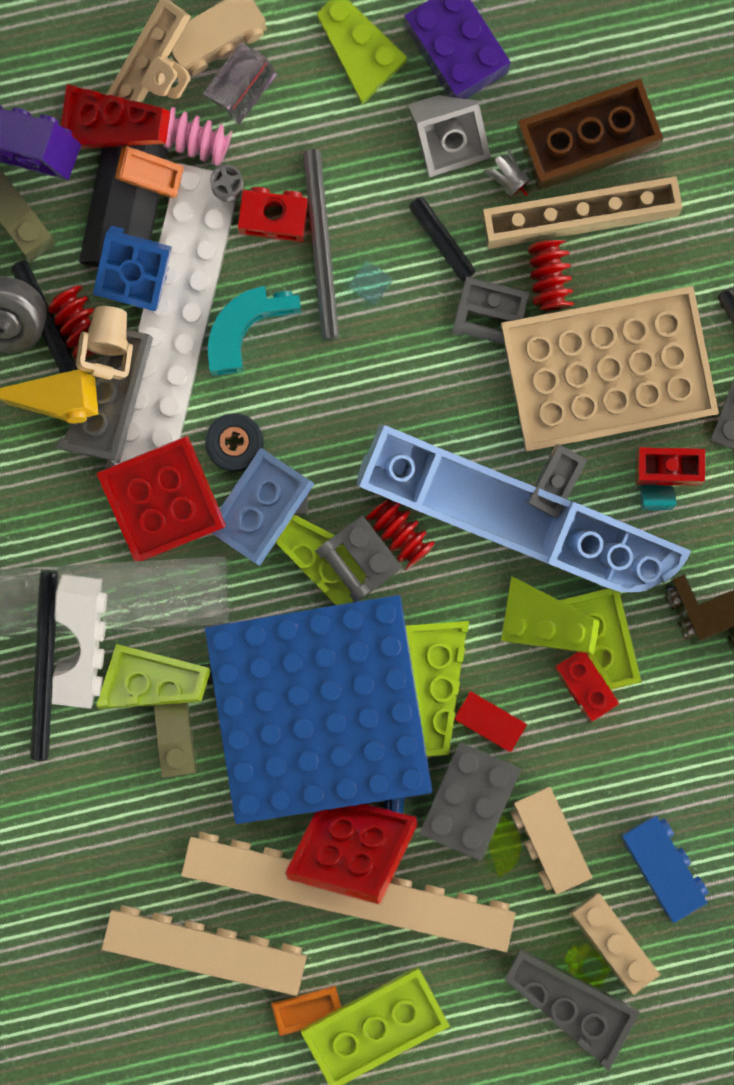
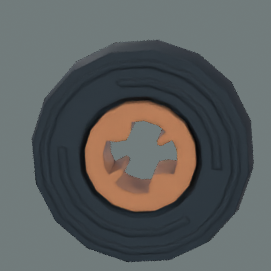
M239 413L225 414L217 418L208 428L205 438L206 451L212 462L221 469L231 472L247 469L259 449L264 447L263 434L258 424L249 416ZM233 434H238L239 440L244 439L243 445L237 446L236 451L229 450L231 448L230 445H225L226 439H232Z

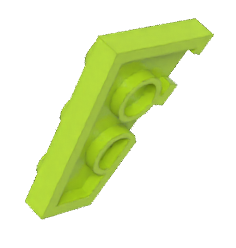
M293 515L275 543L335 605L353 603L354 601L349 596L351 594L350 590L325 558L321 559L316 553V549L335 535ZM340 545L335 549L359 582L363 584L367 575L344 545Z

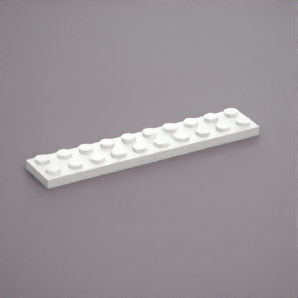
M178 163L184 166L177 197L170 198L159 241L161 244L172 246L168 263L169 270L166 273L167 279L163 286L159 307L156 312L143 308L138 332L151 335L153 340L120 463L181 438L237 200L223 202L215 197L210 184V177L213 172L211 170ZM107 460L105 469L118 464V462Z

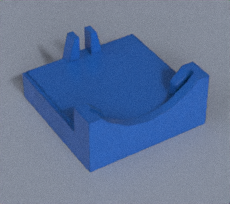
M111 226L105 235L93 295L156 312L159 307L162 289L167 279L166 273L169 270L168 263L172 246L124 234L123 228Z

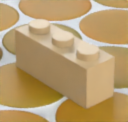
M224 0L188 21L170 55L192 76L198 75L208 68V63L217 58L223 60L231 56L239 45L245 42L251 44L259 40L264 35L263 32L267 30L266 21L254 0Z
M551 787L544 788L513 803L515 810L511 811L510 814L517 829H525L529 840L524 842L532 861L538 858L543 868V871L538 872L546 891L552 889L554 894L557 895L592 879V875Z
M594 893L569 912L570 916L629 994L635 995L660 975L600 893Z

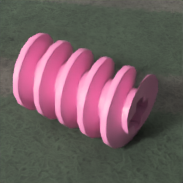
M171 107L169 110L170 120L167 142L163 144L164 148L170 149L175 144L176 152L182 153L188 147V156L195 157L200 151L201 161L206 162L212 155L213 165H220L226 155L232 130L225 136L224 125L220 124L214 132L212 131L211 120H208L203 127H200L199 116H196L189 123L187 122L188 112L185 111L177 119L175 118V108Z

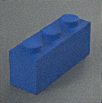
M652 816L619 835L670 922L675 923L708 903L704 897L709 893L699 876L693 878L687 868V866L691 865V861L682 847L676 849L670 839L674 836V833L665 818L659 820L657 816Z

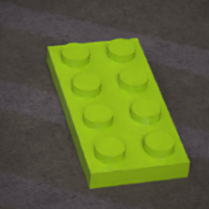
M417 966L300 1029L328 1084L344 1085L449 1028L450 1025Z

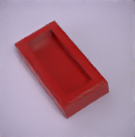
M472 691L469 692L454 718L458 723L510 753L527 726L525 722Z

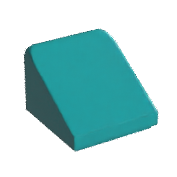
M642 485L640 488V509L672 510L677 505L673 486Z

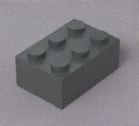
M459 742L420 834L482 861L521 773V768Z

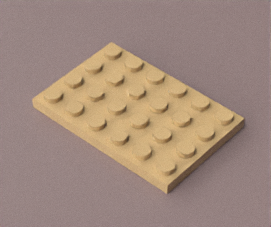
M694 286L500 324L526 452L554 447L556 444L565 445L719 414Z

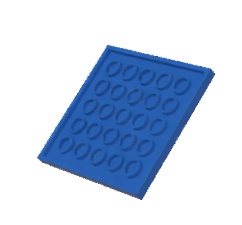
M401 595L205 627L235 824L433 793Z

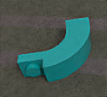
M261 286L250 289L231 300L217 316L209 335L208 361L211 376L244 372L241 347L248 329L254 323L265 318L302 313L299 295H293L292 291H282L274 293L273 298H267L266 288Z

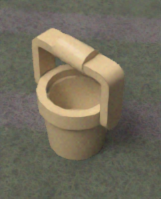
M99 306L94 309L88 333L82 332L79 338L76 366L79 370L90 372L92 376L108 380L112 378L121 380L129 375L133 345L129 344L126 340V311L111 306ZM86 350L108 356L123 355L121 371L110 366L85 362Z

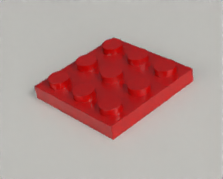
M188 435L96 473L135 564L226 527V523Z
M368 804L316 811L285 871L287 880L380 905L418 825L416 817Z

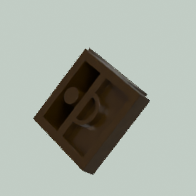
M685 574L667 583V591L664 592V596L670 609H676L681 621L677 622V625L684 640L690 639L693 645L725 630H729L730 636L727 637V641L734 654V590L698 605Z

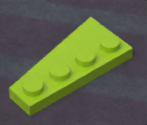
M469 621L406 625L427 757L449 755L455 717V703L459 691L461 664L464 659V645Z

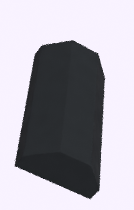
M158 144L128 146L165 160L168 157V149ZM125 146L102 147L79 258L80 264L99 267L105 235L111 226L123 228L124 234L151 241L160 194L115 179L121 149Z

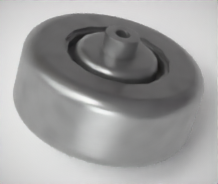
M0 276V352H22L31 348L39 340L47 318L46 305L37 290L28 283L16 278Z

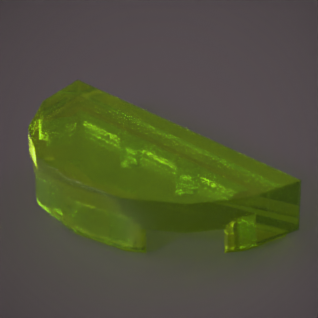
M501 816L489 844L498 877L511 871L518 862L522 849L519 832L515 825L504 816Z

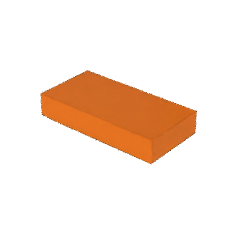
M125 146L121 149L115 179L169 198H176L184 166Z
M336 985L271 1003L279 1036L300 1031V1029L341 1008Z

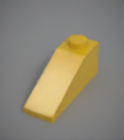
M79 369L0 388V400L2 402L65 420L68 423H83L87 420V417L98 415L95 377Z

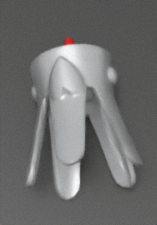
M510 149L507 150L510 159L507 156L502 158L496 157L495 159L496 164L506 177L493 168L484 170L486 174L503 185L506 193L510 194L511 197L519 191L528 196L523 188L529 183L530 179L527 174L520 171Z

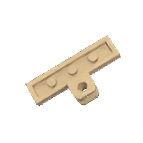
M159 0L107 95L110 94L141 103L148 91L158 96L180 98L190 81V75L186 69L173 59H169L168 56L191 16L170 0ZM178 77V85L173 88L172 84Z

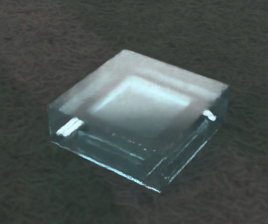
M367 260L348 285V288L375 307L393 282V278Z

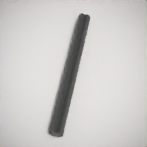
M310 149L304 151L303 155L321 335L324 340H333L339 337L321 152L318 149Z

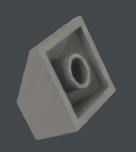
M437 95L408 104L414 132L429 177L491 158L478 101Z

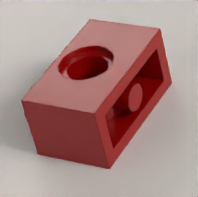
M251 187V191L243 190L238 222L239 235L303 243L308 198L302 197V193L296 191H283V195L270 193V189L264 187ZM270 207H278L283 211L282 215L276 220L268 219L265 216V212Z
M639 447L636 451L635 485L701 486L705 482L706 449Z
M576 652L553 668L589 723L620 704L587 653Z

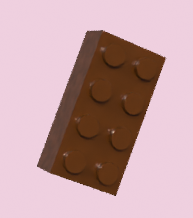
M641 78L520 120L516 130L538 190L658 149L663 141L661 130Z

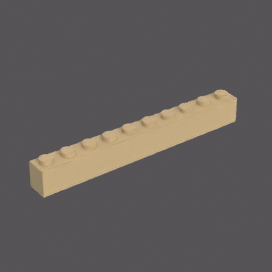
M199 832L198 838L190 837L181 875L183 877L495 950L508 951L516 912L509 910V903L490 900V905L476 903L478 896L458 892L457 898L444 895V888L426 884L425 890L412 888L413 881L393 877L392 883L389 884L380 905L287 880L285 871L291 859L283 858V851L264 847L263 853L250 850L251 843L232 839L231 845L218 843L219 836Z

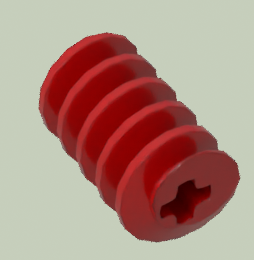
M542 241L528 247V253L535 256L529 260V266L536 269L530 273V278L533 281H537V283L532 285L531 289L533 293L539 294L533 298V304L541 307L539 310L556 311L574 306V302L567 301L564 298L573 293V289L563 287V284L572 280V276L562 275V271L571 267V264L561 262V258L569 255V251L560 249V245L566 243V241Z
M82 285L73 286L59 293L52 299L48 307L51 314H57L54 318L56 325H63L60 330L61 335L69 337L66 341L67 346L75 348L72 353L74 359H77L80 335L82 332L88 333L91 324L89 317L94 313L93 307L83 308V305L89 300L88 296L77 297V294L83 289ZM86 350L85 358L91 357L97 353Z
M388 499L367 515L365 519L368 522L377 519L373 526L374 531L385 530L381 540L383 542L393 540L389 550L391 553L401 550L397 561L399 563L409 561L404 569L406 571L431 551L435 542L423 543L422 540L427 534L426 530L417 533L414 531L419 521L407 522L406 519L411 511L399 512L398 509L401 504Z

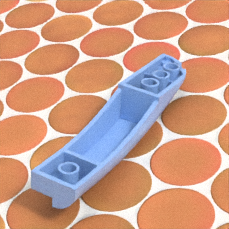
M379 424L367 455H364L358 473L357 485L361 488L616 591L642 592L665 583L682 568L691 553L690 550L578 503L539 489L537 495L563 505L559 516L553 518L526 503L530 493H534L537 487L472 462L386 425Z

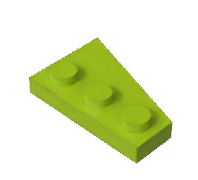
M330 0L317 12V18L363 105L407 62L408 57L349 0Z
M511 576L501 641L595 653L599 620Z
M608 588L559 600L600 621L595 653H587V655L609 688L613 690L642 683L620 591Z
M116 644L96 706L99 709L201 702L211 670L208 667Z

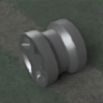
M228 164L221 165L215 168L211 174L210 184L212 192L220 201L233 202L242 195L244 189L243 179L236 167Z

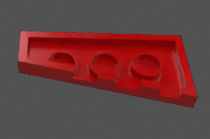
M66 84L61 127L72 131L71 136L82 144L80 149L166 144L170 111L138 101H130L118 96Z

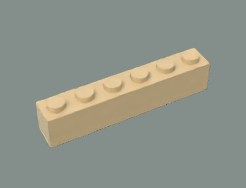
M677 176L483 209L482 222L487 249L678 217L683 207Z
M121 905L120 910H111L102 950L298 996L307 954L301 953L302 947L282 943V948L269 946V939L250 935L249 941L236 938V931L218 928L217 933L204 930L205 924L185 920L184 925L171 923L172 916L153 912L152 918L139 915V908Z

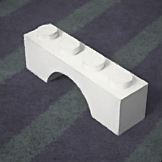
M62 575L56 592L55 621L65 625L75 634L79 641L80 649L70 656L59 658L53 675L52 704L91 709L95 696H100L103 677L97 675L98 669H102L104 649H99V641L104 640L106 622L100 621L101 613H105L107 605V593H102V579Z

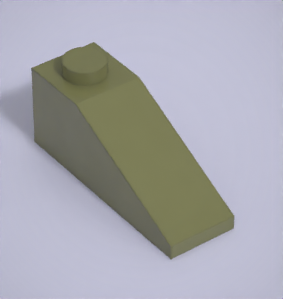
M0 169V223L31 263L56 245V242Z
M188 703L154 705L162 778L197 774Z

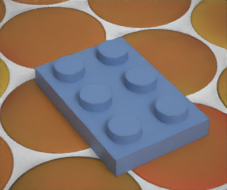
M260 448L220 508L226 527L212 534L260 566L314 483Z

